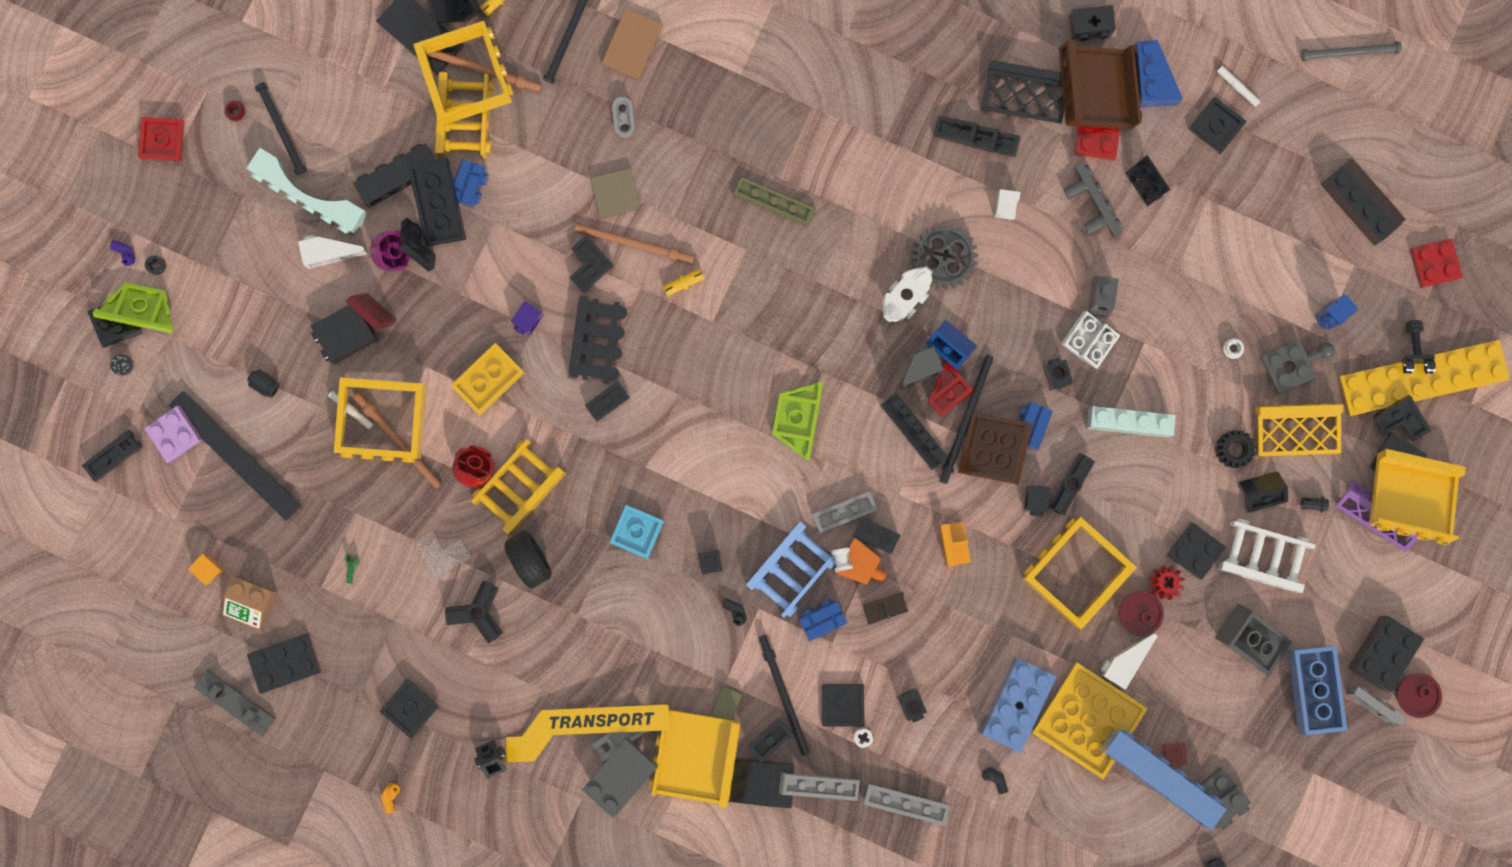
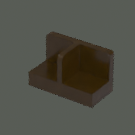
M899 592L862 604L868 624L908 612L903 597L904 593Z

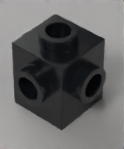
M495 740L475 748L477 757L474 758L478 769L483 771L487 779L507 771L504 761L507 758L505 750L502 746L499 747Z

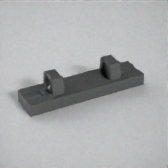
M209 670L205 671L194 686L196 690L260 736H264L276 719ZM223 690L219 697H216L217 693Z

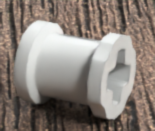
M850 548L831 551L836 563L835 572L853 569V565H850L848 554Z
M858 728L853 734V740L861 748L868 747L873 741L872 733L867 728ZM864 732H866L868 740H863L862 743H860L858 735H863Z

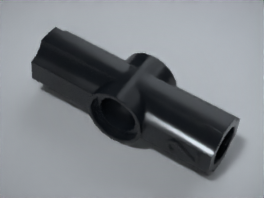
M1078 453L1049 504L1051 510L1063 516L1066 514L1076 494L1082 488L1083 482L1095 461L1086 455ZM1068 479H1073L1076 482L1074 490L1067 487Z

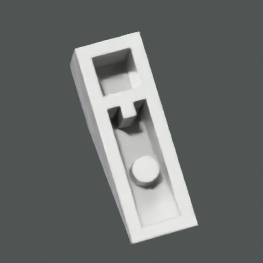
M315 235L306 236L303 238L304 240L298 241L303 265L308 269L368 254L363 246L316 237Z
M1153 633L1146 635L1112 656L1110 660L1106 659L1100 670L1102 673L1100 676L1119 688L1126 690L1156 640L1157 635Z

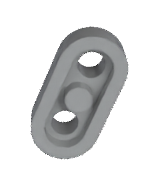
M618 97L612 104L614 129L620 138L627 139L635 132L633 106L628 98ZM621 106L626 107L624 112L619 111ZM623 126L629 127L626 132L622 131L621 128Z

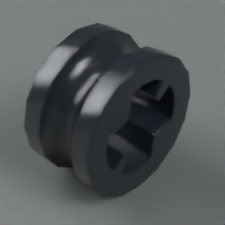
M150 256L145 261V268L149 273L160 275L166 269V262L158 256ZM157 260V263H159L160 265L159 267H156L154 270V268L151 267V264H154Z

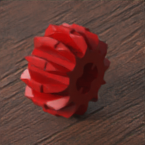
M1161 565V571L1155 568L1153 571L1156 576H1149V579L1154 580V583H1150L1149 587L1156 588L1152 594H1159V599L1164 600L1165 597L1168 600H1172L1173 595L1179 597L1180 593L1177 589L1184 590L1185 588L1183 585H1179L1180 582L1185 581V578H1178L1181 571L1177 570L1174 572V566L1172 565L1169 566L1168 570L1166 565ZM1164 579H1170L1168 582L1170 586H1164Z

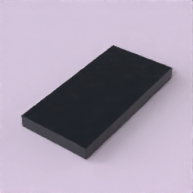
M395 0L376 20L383 29L415 57H417L413 44L449 32L440 23L435 22L434 18L414 0ZM459 43L439 51L456 56L464 47V44ZM427 56L431 69L436 75L449 63Z
M445 158L408 165L426 247L466 240L449 159Z

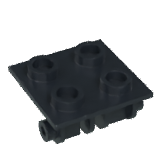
M1148 155L1125 172L1147 207L1171 190Z

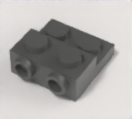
M1223 768L1218 769L1200 784L1206 789L1204 791L1205 794L1210 793L1224 802L1222 806L1227 809L1215 825L1216 828L1222 827L1225 829L1233 823L1232 818L1237 814L1242 816L1250 809L1248 805L1251 804V801Z

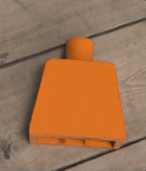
M854 538L848 547L850 548L848 552L850 565H853V569L834 573L865 585L868 584L870 578L882 583L887 572L877 567L881 558Z

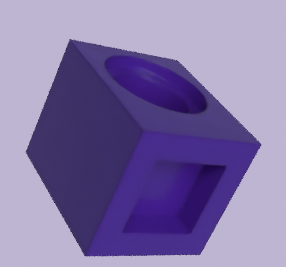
M524 301L511 320L512 324L515 325L513 329L522 335L525 332L531 335L544 314Z

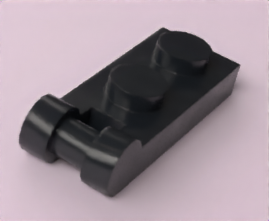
M128 430L82 464L92 480L97 482L131 455L140 451L143 446L134 439L132 431ZM125 442L130 446L126 450L122 446Z

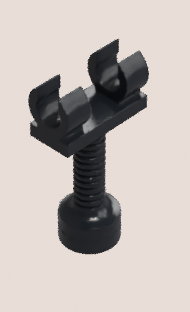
M1421 320L1406 322V332L1412 336L1413 355H1405L1402 359L1404 374H1412L1415 368L1414 364H1424L1425 374H1433V371L1436 370L1435 356L1422 355L1420 333L1424 328L1423 321Z

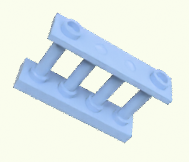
M801 521L746 584L751 590L754 588L757 590L761 589L782 607L784 612L781 616L784 618L786 615L792 616L798 608L795 606L796 603L827 567L831 569L836 564L833 554L830 556L805 535L804 529L806 526ZM795 540L801 541L825 562L818 571L814 570L792 551L791 544ZM781 556L789 558L812 578L804 588L779 567L780 564L777 561ZM768 572L774 573L798 594L791 603L765 583L766 580L763 577Z

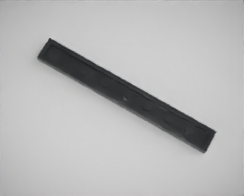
M182 391L168 405L171 409L181 406L202 440L284 520L287 521L302 506L186 392Z

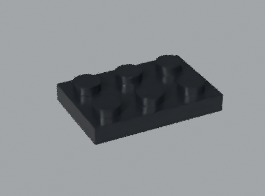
M308 633L247 654L259 694L321 673Z

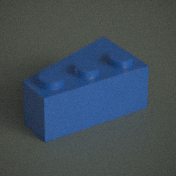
M1158 40L1137 41L1134 45V51L1136 53L1140 108L1178 105L1183 98Z

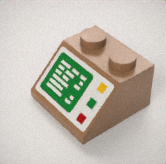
M232 576L224 595L222 616L261 631L277 591L242 577Z

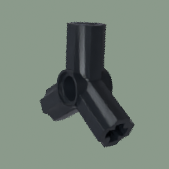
M482 580L472 604L445 607L447 625L474 623L488 644L503 634V631L493 619L489 610L499 587ZM476 607H480L483 611L480 619L473 616V610Z

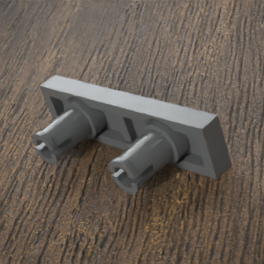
M1081 161L1074 165L1079 181L1063 189L1068 200L1084 191L1088 192L1099 211V216L1083 225L1088 235H1091L1106 227L1115 239L1122 234L1121 229H1123V226L1118 217L1114 219L1111 214L1113 208L1110 202L1103 200L1101 196L1103 190L1099 183H1094L1090 177L1093 175L1088 164L1084 166Z

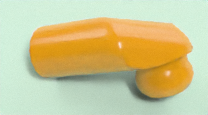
M396 783L388 784L381 794L385 814L396 811L393 800L400 792V787Z

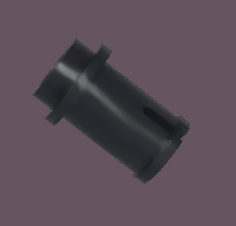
M1303 496L1301 499V510H1318L1320 513L1328 511L1329 499H1325L1323 496L1321 498Z

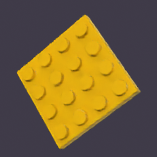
M1075 662L1031 733L1101 779H1104L1115 761L1099 750L1113 729L1119 731L1121 729L1127 730L1132 734L1148 708L1078 662Z

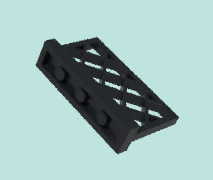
M991 60L988 66L981 110L1062 124L1064 115L1063 94L1056 100L1049 91L1055 85L1062 87L1061 72ZM992 75L1001 76L1005 83L995 89L991 83ZM1014 79H1020L1025 87L1015 93L1009 83ZM1035 82L1041 83L1045 89L1037 96L1034 95L1029 87ZM1007 85L1013 95L1003 101L997 91ZM1027 88L1033 99L1023 104L1017 94ZM1047 92L1053 102L1043 108L1037 98ZM995 93L1001 104L995 108L986 106L988 97ZM1013 97L1021 105L1016 111L1009 110L1005 104ZM1034 100L1041 109L1035 115L1030 114L1025 107ZM1055 104L1059 109L1058 119L1051 118L1045 110Z

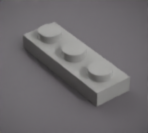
M869 491L816 512L812 516L820 534L878 510Z

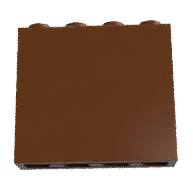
M1067 40L1058 48L1066 126L1132 130L1142 123L1134 45H1130L1126 49L1076 46L1074 40Z

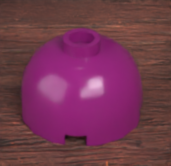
M385 231L377 235L372 241L370 256L379 269L388 272L401 271L409 265V259L412 258L399 249L400 231Z

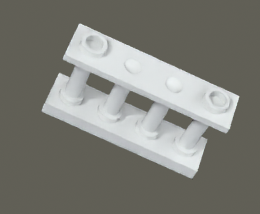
M1237 519V521L1229 523V526L1237 528L1229 559H1226V562L1220 561L1217 570L1291 592L1303 593L1305 585L1298 583L1299 579L1297 578L1305 548L1315 549L1316 545L1309 543L1310 539L1297 536V539L1250 526V522L1243 519ZM1248 531L1257 534L1249 565L1242 567L1238 565L1237 559L1244 533ZM1268 537L1277 540L1269 571L1267 570L1266 573L1258 571L1257 565L1264 539ZM1289 543L1296 545L1297 548L1290 574L1286 579L1278 577L1279 573L1277 571L1284 545Z

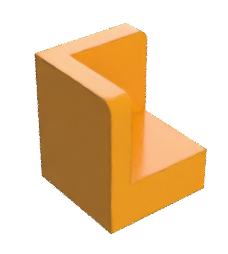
M201 554L188 568L204 585H209L218 574H223L226 571L209 554Z

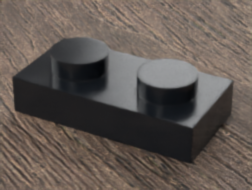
M617 381L586 403L585 407L596 422H598L628 401L630 397L619 381Z

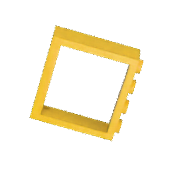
M484 21L413 44L438 120L442 126L512 103L510 95H513L510 82L505 83L504 77L507 76L504 64L499 65L497 59L501 57L497 45L493 46L491 39H494L491 27L487 28ZM483 36L502 94L446 112L427 54Z
M340 377L334 453H340V457L353 458V454H360L361 459L373 460L374 456H381V460L394 461V457H400L402 462L414 463L415 459H421L427 385L422 383ZM348 387L416 392L411 452L344 447Z
M1077 517L1067 522L1065 525L1067 529L1062 535L1058 533L1051 540L1053 545L1048 550L1045 548L1037 556L1039 560L1035 565L1031 563L1023 572L1025 576L1022 579L1077 629L1082 630L1137 567L1082 517ZM1081 527L1116 558L1123 567L1082 613L1076 617L1034 577L1077 529Z

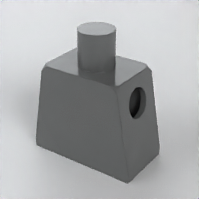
M1093 276L1088 312L1091 315L1109 317L1115 308L1118 279Z

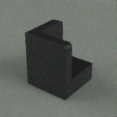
M719 550L698 554L702 575L723 571Z

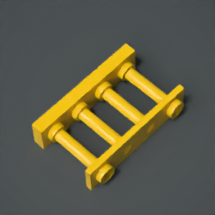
M439 72L438 90L445 111L449 112L476 103L452 101L449 97L450 92H453V90H482L483 100L490 98V93H494V81L491 80L489 74H484V82H461L450 79L447 72ZM490 110L482 112V122L455 121L442 126L437 117L435 153L438 158H447V152H450V150L481 151L480 154L483 159H487L488 153H491V141H488ZM451 130L481 131V142L450 141L448 139V132H451Z
M528 439L525 442L521 440L514 448L516 452L483 488L479 487L472 495L474 497L471 501L473 504L477 505L481 501L504 521L503 524L505 526L502 530L508 535H511L566 474L559 467L551 469L528 449L532 444ZM522 454L545 474L546 480L542 485L536 484L514 464ZM508 470L532 490L531 493L533 495L528 500H523L500 480ZM494 486L518 506L517 509L519 511L514 516L508 515L486 495Z

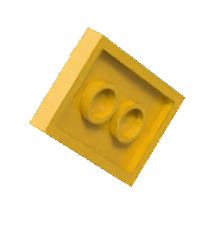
M495 343L451 387L481 416L525 373Z

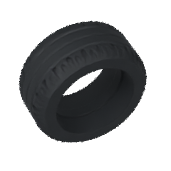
M522 531L505 541L504 548L516 573L527 587L535 588L551 578L550 566L539 545L529 532Z

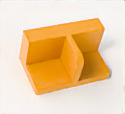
M964 523L940 525L939 530L946 567L970 563L969 540L966 538Z

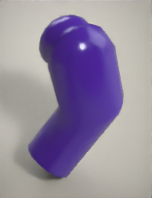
M115 240L111 242L110 250L121 253L123 265L130 266L135 263L136 256L130 245Z

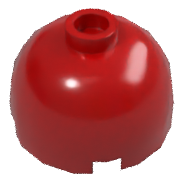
M470 445L469 448L465 449L462 447L455 454L452 465L453 474L462 485L471 488L479 487L486 484L493 475L495 460L493 462L490 452L482 447Z

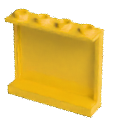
M1389 449L1381 451L1377 454L1369 525L1377 527V530L1397 531L1398 535H1415L1420 540H1437L1438 544L1448 545L1450 542L1458 540L1459 536L1453 535L1459 478L1465 475L1466 467Z
M669 709L670 730H662L661 735H658L656 740V747L659 748L658 756H654L653 761L658 765V768L655 771V777L651 776L649 789H653L652 796L661 794L719 804L718 807L727 808L741 721Z

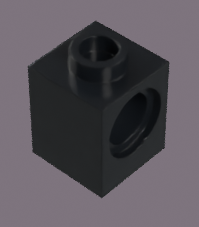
M1060 358L1047 361L1048 365L1043 367L1050 391L1073 384L1067 360L1060 361ZM1054 368L1062 371V378L1054 377Z
M1026 486L1024 511L1030 512V516H1042V513H1047L1050 487Z
M916 688L896 697L907 721L912 720L914 723L924 718L923 714L927 713V710ZM910 701H916L918 704L915 712L907 710V704Z

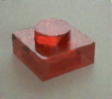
M1185 743L1163 744V755L1170 762L1169 766L1187 765Z

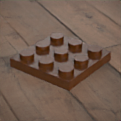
M972 413L958 473L1018 485L1033 424Z

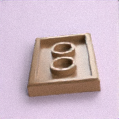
M625 9L601 63L602 66L639 81L663 24Z

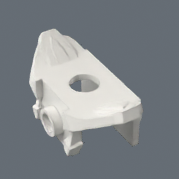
M927 266L905 271L900 277L901 281H895L889 288L891 293L887 292L882 298L883 317L887 321H903L905 318L909 320L917 311L914 307L918 302L923 304L929 297L927 292L932 282V270ZM903 289H910L912 291L913 297L910 300H904L901 297Z

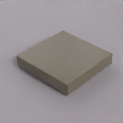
M631 168L591 177L600 218L640 209Z

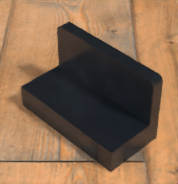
M1279 472L1239 482V487L1245 495V508L1248 513L1288 502V486Z

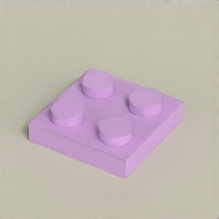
M181 406L174 407L145 428L166 463H171L202 441V438Z

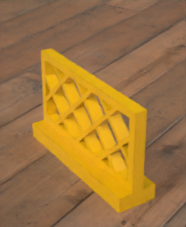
M1343 404L1255 406V414L1257 415V456L1341 453V413H1343ZM1308 417L1313 418L1317 422L1310 431L1302 425ZM1327 417H1335V425L1330 430L1322 424ZM1287 418H1291L1296 423L1289 432L1281 425ZM1263 419H1271L1276 425L1267 432L1263 429ZM1300 426L1307 434L1298 442L1291 434ZM1319 426L1327 432L1320 441L1312 434ZM1278 427L1286 433L1279 442L1271 436ZM1309 436L1317 443L1311 450H1307L1302 445ZM1331 436L1335 440V449H1327L1322 443ZM1288 437L1296 443L1291 450H1285L1281 446ZM1267 438H1270L1276 444L1271 451H1263V443Z

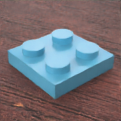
M625 505L609 543L648 559L664 521Z

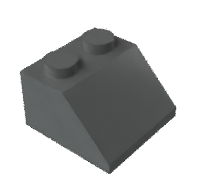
M924 346L916 350L901 382V390L935 377L943 371L934 347L928 349V346Z

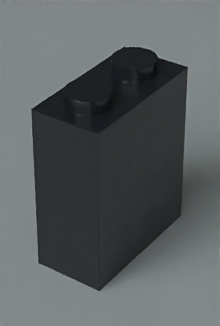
M349 305L311 325L313 330L311 335L317 344H321L323 348L321 353L324 359L333 364H337L378 341L369 323Z

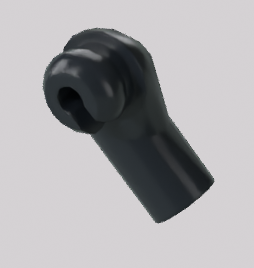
M725 598L722 608L731 611L733 623L736 626H742L746 622L744 607Z
M994 768L982 771V778L985 781L990 780L996 783L998 794L1009 792L1002 772Z

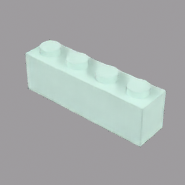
M1092 406L1088 408L1086 429L1169 438L1174 436L1176 415Z

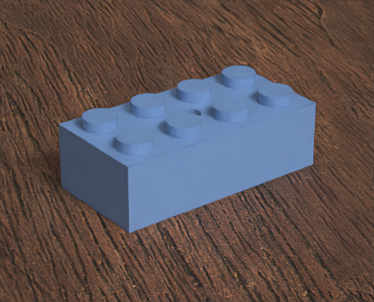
M1327 645L1287 650L1298 734L1313 735L1348 731L1336 646Z
M1015 657L980 730V734L1021 753L1056 676ZM1021 701L1022 707L1018 710L1015 704Z

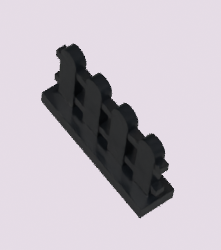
M580 295L568 379L576 380L578 375L583 376L582 380L587 381L588 377L603 379V383L608 384L609 380H616L619 377L618 369L611 367L612 360H618L622 356L621 349L614 347V340H620L624 337L625 331L623 328L617 327V319H624L628 312L625 307L619 306L620 302L608 305L598 303L599 299L596 298L593 299V302H589V296ZM586 314L591 315L590 322H585ZM596 316L612 318L611 326L597 324ZM583 335H588L587 343L583 342ZM594 336L609 338L608 346L593 344ZM581 355H585L584 363L580 362ZM591 357L605 358L606 365L590 364Z
M898 393L892 394L880 405L931 470L948 458Z

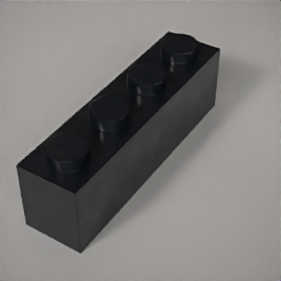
M426 143L423 145L417 144L407 154H399L387 165L381 164L375 168L374 172L359 176L353 184L364 204L371 208L412 185L408 165L434 161L435 158Z

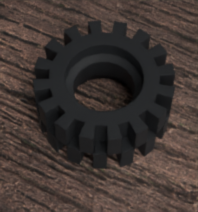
M1233 430L1223 434L1217 440L1218 445L1215 447V450L1218 452L1216 457L1220 458V463H1224L1226 467L1240 468L1252 462L1254 459L1252 457L1256 455V452H1254L1256 445H1253L1254 439L1249 437L1250 434H1245L1242 430ZM1233 441H1237L1243 446V453L1239 457H1233L1228 451L1229 444Z

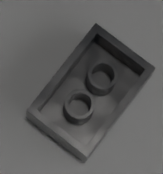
M1380 616L1348 669L1382 691L1392 692L1424 638L1393 618Z

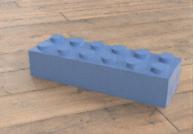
M1113 729L1099 750L1200 825L1213 830L1227 810L1222 806L1224 802L1215 795L1205 794L1204 791L1206 789L1199 783L1186 780L1188 775L1178 768H1170V762L1162 756L1151 754L1153 750L1143 742L1136 743L1134 741L1135 736L1127 730L1121 729L1119 731Z

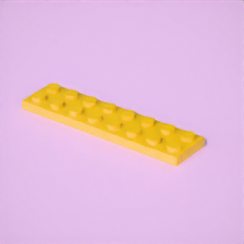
M1500 340L1435 354L1436 370L1433 371V374L1424 373V364H1414L1415 368L1412 374H1404L1403 364L1400 362L1339 376L1338 380L1347 415L1349 417L1384 409L1408 395L1415 402L1510 380Z

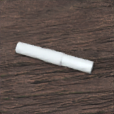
M1224 66L1217 70L1254 107L1261 102Z
M332 390L328 397L338 404V394ZM347 402V413L366 429L371 430L374 424Z

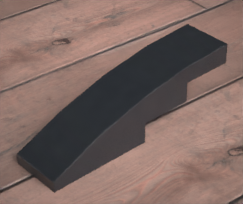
M938 116L933 134L935 137L1011 157H1016L1021 140L1019 135L1003 133L999 129L979 126L975 122Z

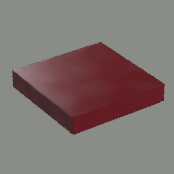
M368 293L352 295L346 301L374 329L393 326L397 321Z

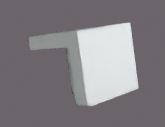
M1000 189L997 193L994 217L1014 220L1020 192Z

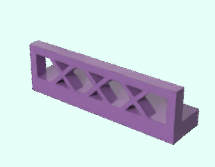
M1352 479L1347 485L1346 493L1336 502L1335 506L1406 552L1418 540L1417 536L1408 535L1411 538L1404 543L1397 538V531L1377 530V527L1369 525L1370 519L1363 517L1362 512H1371L1373 492ZM1350 498L1356 502L1357 507H1348L1343 503Z

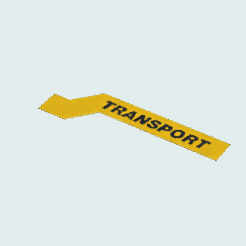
M668 705L541 710L523 736L506 737L507 762L535 761L553 735L670 730Z

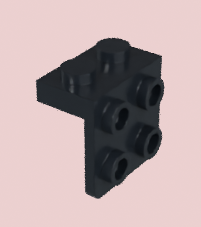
M428 0L433 18L437 23H467L481 12L477 0Z

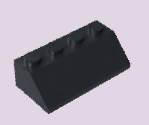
M1352 158L1320 184L1374 246L1386 239L1406 220Z

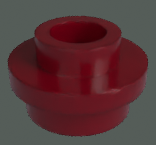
M231 101L225 106L224 112L229 120L240 121L245 116L246 109L241 102ZM239 109V112L233 115V110Z

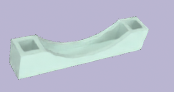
M261 148L258 149L247 166V169L252 173L250 175L252 178L260 183L262 180L268 182L269 185L267 187L277 193L280 190L286 193L285 197L295 204L297 201L304 204L302 208L312 214L316 211L321 214L320 219L328 224L336 223L339 225L337 229L347 235L349 232L356 235L368 216L363 209L348 200L324 201L304 194L292 184L282 162Z

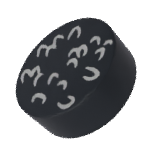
M116 355L111 360L110 367L115 374L125 376L132 371L133 361L128 356Z

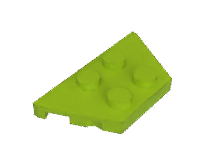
M125 282L118 288L116 293L111 294L106 299L107 302L100 309L96 308L93 311V315L96 318L172 334L174 332L165 290Z
M818 382L779 394L772 435L806 461H810L824 382Z

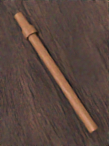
M439 50L427 54V56L497 78L493 68ZM507 73V76L504 77L505 81L516 84L515 87L521 89L525 87L540 92L542 84L527 80V77L521 75L515 76Z
M576 223L575 231L664 255L674 261L678 259L693 263L695 255L680 252V249L671 247L669 249Z
M360 393L355 395L353 399L362 407L363 413L368 418L371 417L401 451L411 452L406 443L377 413V408L373 404H369ZM415 459L412 464L436 490L440 488L442 483L420 459Z

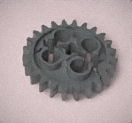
M945 223L942 224L941 229L936 224L933 226V231L926 228L927 235L922 233L919 235L922 241H915L918 248H912V252L917 254L911 257V260L917 261L912 267H928L927 261H929L930 256L927 255L922 259L920 258L925 253L923 245L928 251H931L933 248L932 241L938 240L941 242L942 248L935 249L934 254L936 255L932 259L938 264L936 269H931V285L935 283L936 290L941 285H943L944 290H947L949 285L955 289L956 282L962 286L964 284L962 278L969 280L970 276L968 273L973 274L975 272L971 266H977L978 264L977 261L973 260L978 257L977 253H973L977 245H970L973 238L966 239L968 232L966 231L961 234V227H958L956 231L953 230V224L950 225L949 229H946ZM959 245L962 248L959 257L963 258L967 255L969 257L964 261L966 269L962 263H958V272L952 274L948 271L947 266L950 264L954 265L957 254L952 251V246ZM943 253H947L948 258L946 261H943Z

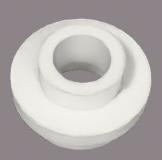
M1231 338L1224 343L1223 352L1228 358L1236 359L1243 354L1244 345L1239 339ZM1231 345L1236 347V352H1231Z

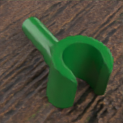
M348 553L345 556V561L348 564L347 583H352L353 571L355 566L359 564V557L355 555V561L350 563V554Z

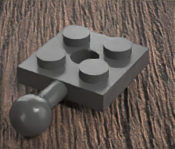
M1298 340L1260 358L1276 393L1279 394L1317 378L1310 362L1321 357L1324 359L1333 357L1335 347L1331 343H1323L1317 351L1306 354L1301 341ZM1286 361L1291 362L1294 366L1291 373L1283 369Z

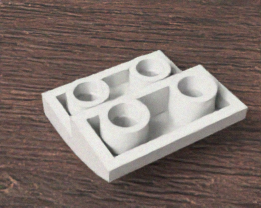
M1083 311L1061 342V345L1090 366L1098 369L1120 335L1106 323H1101L1088 311Z

